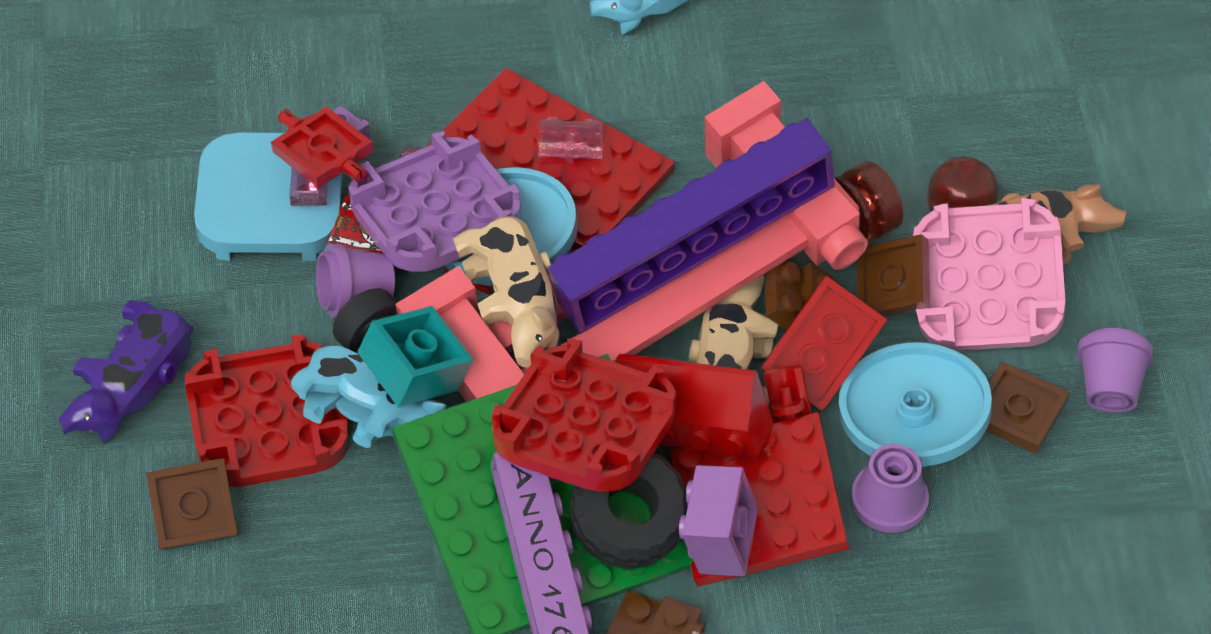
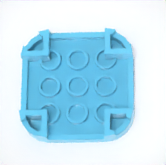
M232 133L220 136L212 140L204 148L200 158L194 210L198 243H202L205 248L216 253V259L230 261L231 252L302 253L303 262L317 260L316 254L323 251L327 246L341 209L344 173L339 174L317 188L272 152L271 141L284 133Z

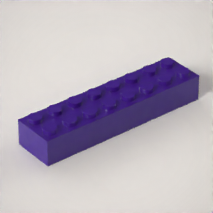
M808 118L798 123L788 124L779 134L771 139L755 143L746 153L738 158L722 162L710 174L703 178L691 180L677 193L655 201L651 208L637 216L632 215L625 218L618 227L605 234H598L592 237L585 246L578 250L559 256L552 265L548 266L558 303L578 333H584L835 187L831 148Z

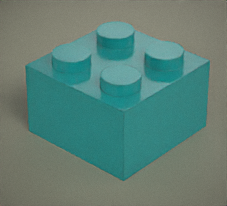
M433 306L372 321L358 350V354L398 408L458 391L473 362L472 357Z

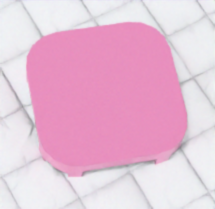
M1021 198L1022 204L948 208V203L934 206V210L923 217L917 227H914L913 236L924 235L928 239L930 307L916 309L920 330L926 339L932 344L945 346L955 351L1031 347L1043 344L1057 335L1064 323L1066 311L1061 229L1057 217L1055 218L1048 209L1038 205L1036 200Z

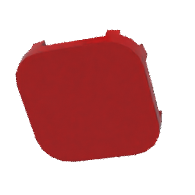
M291 335L292 344L218 356L217 348L203 352L204 358L195 364L190 372L185 373V388L198 463L224 458L229 487H243L319 473L334 467L344 458L349 448V429L346 416L341 414L337 408H334L324 415L321 423L316 424L304 417L305 400L301 399L291 389V381L297 372L309 366L313 353L323 347L320 344L308 341L306 335Z
M568 338L567 345L551 347L546 350L539 345L530 354L531 365L503 406L495 404L491 415L494 449L503 459L514 465L587 490L608 492L631 485L642 473L675 417L676 390H674V386L665 377L666 370L653 364L648 373L584 353L582 352L581 340Z

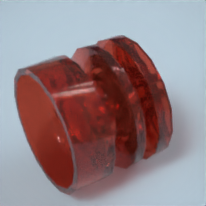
M863 161L845 170L841 176L834 177L859 206V231L868 240V243L872 238H880L896 230L902 224L904 212L901 198L891 178L879 165L872 161Z

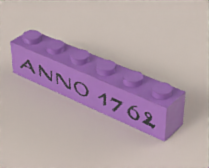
M495 453L490 468L532 634H589L588 630L592 629L591 615L587 606H581L578 592L582 591L581 576L578 568L571 567L568 554L572 553V542L568 530L562 531L559 517L563 515V508L559 494L552 493L549 480L553 478L514 465L503 459L498 453Z

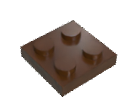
M919 234L868 246L857 259V298L883 317L930 307L928 239L924 235Z
M1001 362L989 382L992 396V412L986 431L1037 454L1068 402L1070 392Z
M224 458L146 473L160 551L238 536Z

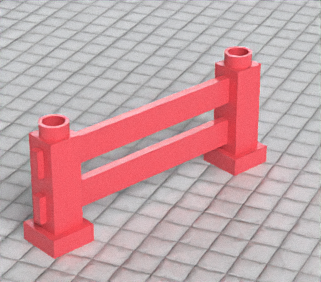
M765 81L704 117L706 157L717 168L722 162L734 160L743 155L755 143L767 141L776 136L785 127L781 123V100ZM834 179L835 187L572 339L582 341V352L597 357L608 354L610 360L616 363L619 353L629 355L639 353L804 250L816 266L826 260L834 270L844 269L854 263L868 246V240L859 231V206ZM457 266L395 305L397 314L433 306L472 357L473 362L458 392L468 402L517 385L528 368L521 370L509 355L513 351L511 339L512 326L504 321L486 325L477 305L475 286L462 269ZM548 274L547 276L555 296L558 323L568 316L557 301L550 274Z

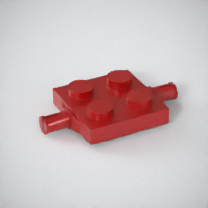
M327 106L315 114L304 118H298L288 109H284V112L281 111L279 113L278 121L288 127L284 134L271 141L272 152L313 185L319 188L341 173L348 174L357 183H361V179L365 180L367 170L358 165L357 162L374 152L373 142Z

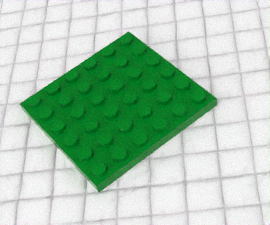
M608 354L600 356V358L611 361ZM517 385L392 427V435L471 634H511L530 627L490 468L493 455L498 453L494 449L491 415L495 404L503 406ZM555 478L549 480L552 493H558L561 499L563 515L559 517L562 531L568 530L570 534L572 553L568 555L571 567L578 568L581 576L582 591L578 592L581 606L591 605L691 568L693 558H689L688 547L684 539H680L676 547L665 558L663 557L656 564L646 568L623 570L622 568L602 564L583 549V546L576 539L572 530L569 507L575 485ZM622 492L614 494L608 499L610 510L619 521L629 525H640L650 520L651 514L648 505L642 498L633 493Z

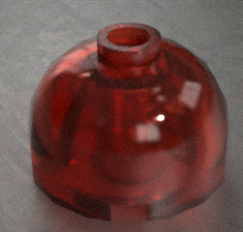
M960 156L944 161L932 173L926 196L929 210L932 212L934 206L948 203V208L977 207L997 203L999 188L996 176L986 163L976 158Z

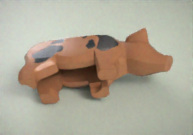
M1100 184L1084 185L1075 191L1046 189L1022 196L1019 193H1011L1003 197L1000 202L986 205L1022 204L1021 198L1036 200L1038 205L1048 209L1055 218L1057 217L1060 225L1063 265L1071 261L1072 255L1070 252L1084 247V242L1080 238L1079 232L1098 233L1122 227L1127 214V210L1113 207L1100 195Z

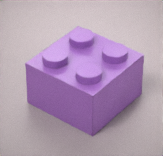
M696 465L694 479L689 480L687 484L686 499L688 508L686 515H682L680 518L679 536L681 539H684L688 547L689 558H693L699 574L745 576L759 508L743 468Z

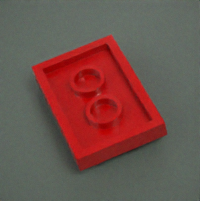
M824 276L760 368L765 371L802 365L810 404L823 412L887 319L832 279Z

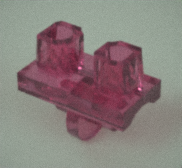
M548 117L547 120H540L538 156L566 157V163H573L574 158L602 159L604 123H598L596 119H583L581 122L563 121L559 117Z

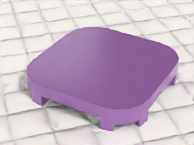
M445 131L431 134L432 145L375 169L368 161L361 164L360 166L367 170V177L364 181L361 179V183H357L353 179L350 186H348L350 204L354 216L387 259L398 268L410 272H426L440 268L460 259L453 238L468 229L487 226L499 217L512 216L521 219L520 192L516 184L510 186L481 153L480 141L472 135L466 140L460 137H445Z

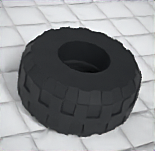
M653 454L640 476L631 485L622 489L598 492L575 486L569 507L572 530L576 539L583 546V549L602 564L622 568L623 570L649 567L656 564L663 557L665 558L681 539L679 536V522L681 516L687 513V488L678 471L667 460ZM622 492L633 493L642 498L648 505L651 514L650 520L640 525L625 524L612 514L608 499L612 495Z

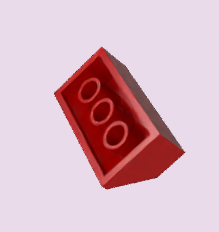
M618 354L616 358V363L646 373H648L653 364L666 370L665 377L674 386V390H676L675 417L672 425L660 442L661 445L726 453L733 456L758 457L774 426V422L757 371Z

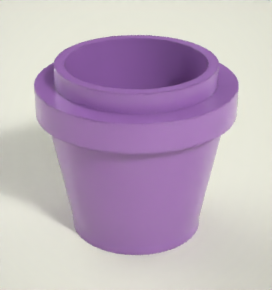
M341 243L328 244L324 252L319 254L316 265V288L321 308L327 311L330 317L336 318L339 311L348 301L368 289L381 288L388 291L393 297L395 290L393 263L383 253L345 248Z
M1122 328L1098 329L1083 337L1078 342L1077 358L1082 364L1087 404L1096 410L1110 413L1127 412L1136 408L1146 370L1153 362L1154 349L1152 344L1139 333Z
M898 444L884 445L875 450L866 468L858 474L852 486L851 504L857 517L870 528L881 532L897 533L913 528L926 514L929 491L923 480L922 465L918 455L910 448Z

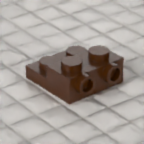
M789 260L782 262L765 273L766 317L787 330L824 276L829 277L834 282L835 278L812 262L801 268Z
M628 590L606 634H704L706 623L701 622L702 609L667 596L664 597L661 603Z

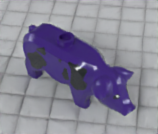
M129 300L121 312L123 319L133 321V325H124L119 331L115 342L116 346L111 351L108 359L81 357L73 368V374L82 377L85 383L91 385V389L77 396L58 418L63 434L66 435L77 430L98 432L101 441L105 443L117 432L121 420L127 414L143 408L152 400L164 384L169 385L173 382L177 374V368L189 354L191 348L190 335L194 331V326L186 323L183 316L177 312L155 309L148 302Z

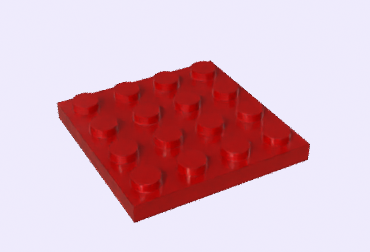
M818 412L774 423L757 458L733 456L712 451H699L684 447L670 450L673 468L681 475L686 488L689 480L694 479L696 465L743 468L759 507L746 575L849 549L823 427ZM694 561L691 563L693 579L697 587L740 577L699 574Z

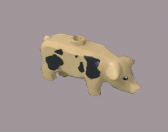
M504 216L497 218L482 228L468 229L454 237L453 241L460 258L466 254L474 253L462 262L465 274L471 283L486 276H490L495 293L477 303L483 321L486 325L504 321L512 326L511 339L516 362L521 367L529 368L531 365L530 354L539 345L546 350L556 347L559 339L556 301L547 276L549 274L548 266L551 263L546 251L538 253L525 222L516 217Z
M764 275L705 311L698 340L692 339L688 361L748 370L751 359L768 357L772 350L773 338L776 336L778 324L765 315L753 310L762 292ZM762 387L767 404L769 406L770 402L767 388Z

